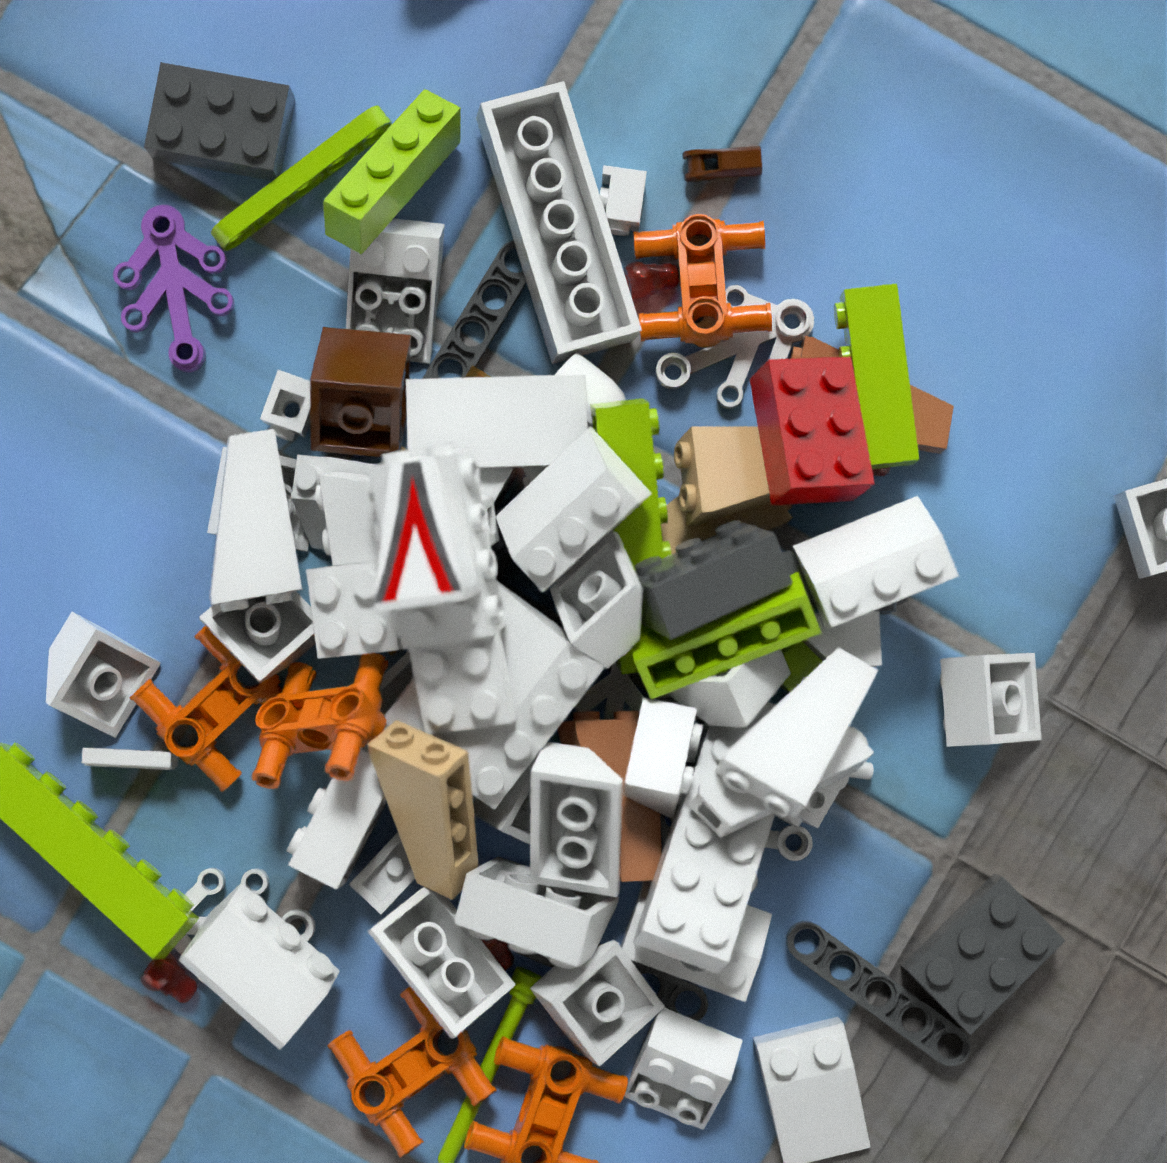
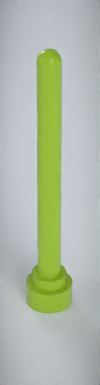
M517 966L511 977L516 984L509 992L512 998L480 1065L490 1083H492L500 1064H494V1056L501 1037L505 1036L512 1040L528 1004H533L537 998L530 988L542 976ZM466 1095L438 1155V1163L455 1162L466 1139L468 1129L472 1121H474L482 1102L473 1106L471 1100Z

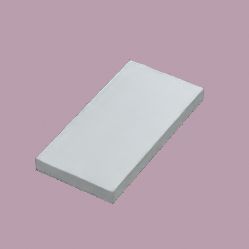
M586 374L406 379L407 445L410 457L426 455L425 447L453 442L454 450L472 447L473 456L477 461L479 469L548 467L588 429Z

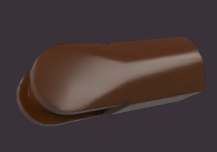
M760 146L693 149L682 153V157L684 160H687L688 173L684 175L686 182L762 175ZM704 159H716L717 170L705 171Z

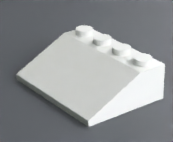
M498 582L499 595L502 597L505 606V627L500 630L517 720L510 724L429 734L468 751L472 794L493 809L502 801L604 669L601 664L570 644L564 628ZM413 678L386 713V723L390 726L398 720L425 732L415 678Z

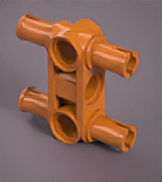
M695 214L689 216L683 222H676L675 225H672V229L643 232L633 231L635 259L674 255L675 260L679 259L682 306L678 307V311L649 314L639 313V323L642 329L640 332L641 342L680 337L681 342H685V344L693 343L698 347L709 348L721 341L733 338V333L772 331L770 303L731 307V303H726L723 256H727V251L766 249L764 221L725 225L724 221H720V219H712L705 214ZM700 234L707 236L710 241L705 245L695 246L689 242V239ZM702 316H710L717 321L713 327L708 329L695 325V321Z
M204 626L194 638L198 639L222 664L219 667L221 671L186 705L176 707L152 683L153 681L148 679L130 696V699L157 725L155 728L156 734L166 743L169 751L179 756L186 765L193 766L196 764L223 792L242 772L237 770L214 746L217 743L215 739L252 704L256 706L260 703L262 706L267 700L280 694L282 688L278 685L281 681L278 679L279 676L277 674L254 686H246L238 679L237 671L242 664ZM182 724L191 725L198 733V741L192 746H181L174 739V729Z
M378 653L362 654L353 684L346 687L310 691L313 680L316 678V671H312L313 667L301 662L291 663L282 692L277 694L276 697L267 700L256 714L255 721L261 729L259 741L262 751L255 771L252 773V780L256 781V784L263 788H278L288 756L297 753L331 749L328 763L325 766V772L329 773V776L336 780H351L354 777V770L361 748L373 741L386 727L385 715L380 711L382 698L379 690L385 671L388 668V660L384 661L385 657Z
M411 986L405 989L400 996L405 1000L422 1026L419 1029L420 1033L377 1063L375 1061L371 1063L354 1038L351 1030L341 1034L327 1045L349 1077L346 1080L347 1088L352 1094L354 1105L365 1114L371 1124L381 1126L396 1149L399 1158L404 1157L424 1142L401 1110L404 1107L403 1103L446 1073L448 1075L453 1073L473 1106L478 1105L497 1091L475 1060L477 1049L466 1029L457 1035L459 1045L453 1054L447 1056L440 1051L438 1039L445 1030ZM373 1081L380 1082L385 1090L383 1102L376 1107L372 1106L366 1099L367 1086Z
M502 1036L495 1052L494 1064H501L530 1074L531 1080L513 1130L506 1133L472 1121L466 1135L464 1148L499 1158L501 1163H524L521 1161V1155L530 1146L542 1148L541 1157L534 1163H599L597 1160H590L563 1151L564 1139L580 1095L587 1092L620 1104L626 1093L628 1077L593 1067L592 1061H589L584 1056L572 1053L571 1050L565 1047H554L545 1044L535 1048ZM562 1060L571 1062V1071L568 1076L560 1080L551 1078V1069L554 1064Z

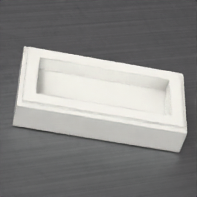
M90 747L83 748L82 763H84V766L171 770L178 767V756L170 751Z

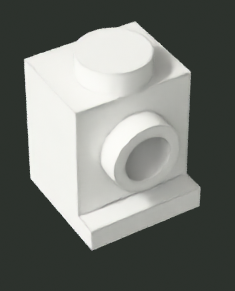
M603 166L602 184L610 186L609 188L601 187L600 198L612 235L627 236L630 231H639L647 171Z
M278 370L260 417L265 424L270 425L269 430L275 429L276 437L293 442L295 434L305 438L310 426V381ZM290 403H297L300 407L299 414L293 418L287 417L285 415V407Z

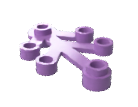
M157 205L149 209L143 216L141 230L144 239L128 262H122L115 267L113 278L124 290L137 288L142 280L141 272L157 251H159L161 267L138 301L123 309L121 321L132 332L145 330L150 321V314L166 293L175 339L169 347V359L179 370L194 372L204 364L206 352L203 345L192 336L184 289L207 303L208 308L217 316L230 314L234 309L235 301L228 290L214 288L180 265L176 246L197 258L201 267L210 274L222 272L227 265V258L219 247L207 246L185 231V221L178 210L169 205ZM161 219H167L170 222L169 229L164 233H159L155 230L156 223ZM211 253L220 255V262L215 267H209L205 263L206 257ZM126 269H132L135 272V277L130 283H123L120 279L121 273ZM219 295L228 297V304L223 309H216L213 306L214 299ZM134 311H140L143 316L142 321L138 325H130L128 322L129 315ZM184 345H190L193 348V354L187 360H182L178 356L179 349Z

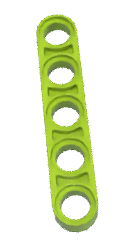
M378 105L367 109L220 220L211 230V235L223 251H229L237 247L375 143L392 125L391 120Z

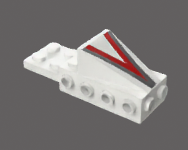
M453 442L425 447L426 455L410 457L409 450L382 454L383 463L368 467L369 476L366 480L368 497L371 502L375 503L378 521L375 523V536L380 546L374 607L375 613L393 611L392 626L394 633L397 637L401 638L402 649L409 648L424 731L427 734H436L513 723L517 719L500 630L505 627V606L498 591L496 580L497 563L495 555L490 548L487 531L489 525L488 514L485 506L482 504L479 488L480 471L477 461L474 459L472 447L454 450Z

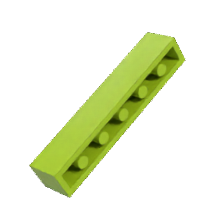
M643 398L590 404L592 428L652 493L613 530L619 534L633 569L636 571L635 565L647 558L660 556L663 559L672 555L669 541H662L661 524L668 523V512L665 497H658L657 480H661L664 477L661 453H654L652 437L659 435L658 413L656 408L650 409L649 402ZM641 622L640 634L648 630H651L643 626ZM632 648L627 654L621 656L616 661V666L621 674L639 672L634 662Z
M16 742L12 746L0 743V819L152 959H165L200 919L191 911L194 903L178 889L173 888L170 892L158 880L162 874L151 863L143 858L139 862L126 851L130 845L123 837L111 829L106 833L94 822L98 815L80 800H77L74 804L63 794L66 786L56 776L48 771L44 774L39 772L31 764L35 758L23 746Z

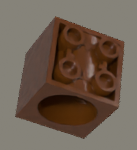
M323 327L310 377L311 451L382 457V454L401 451L407 420L406 379H410L411 335Z

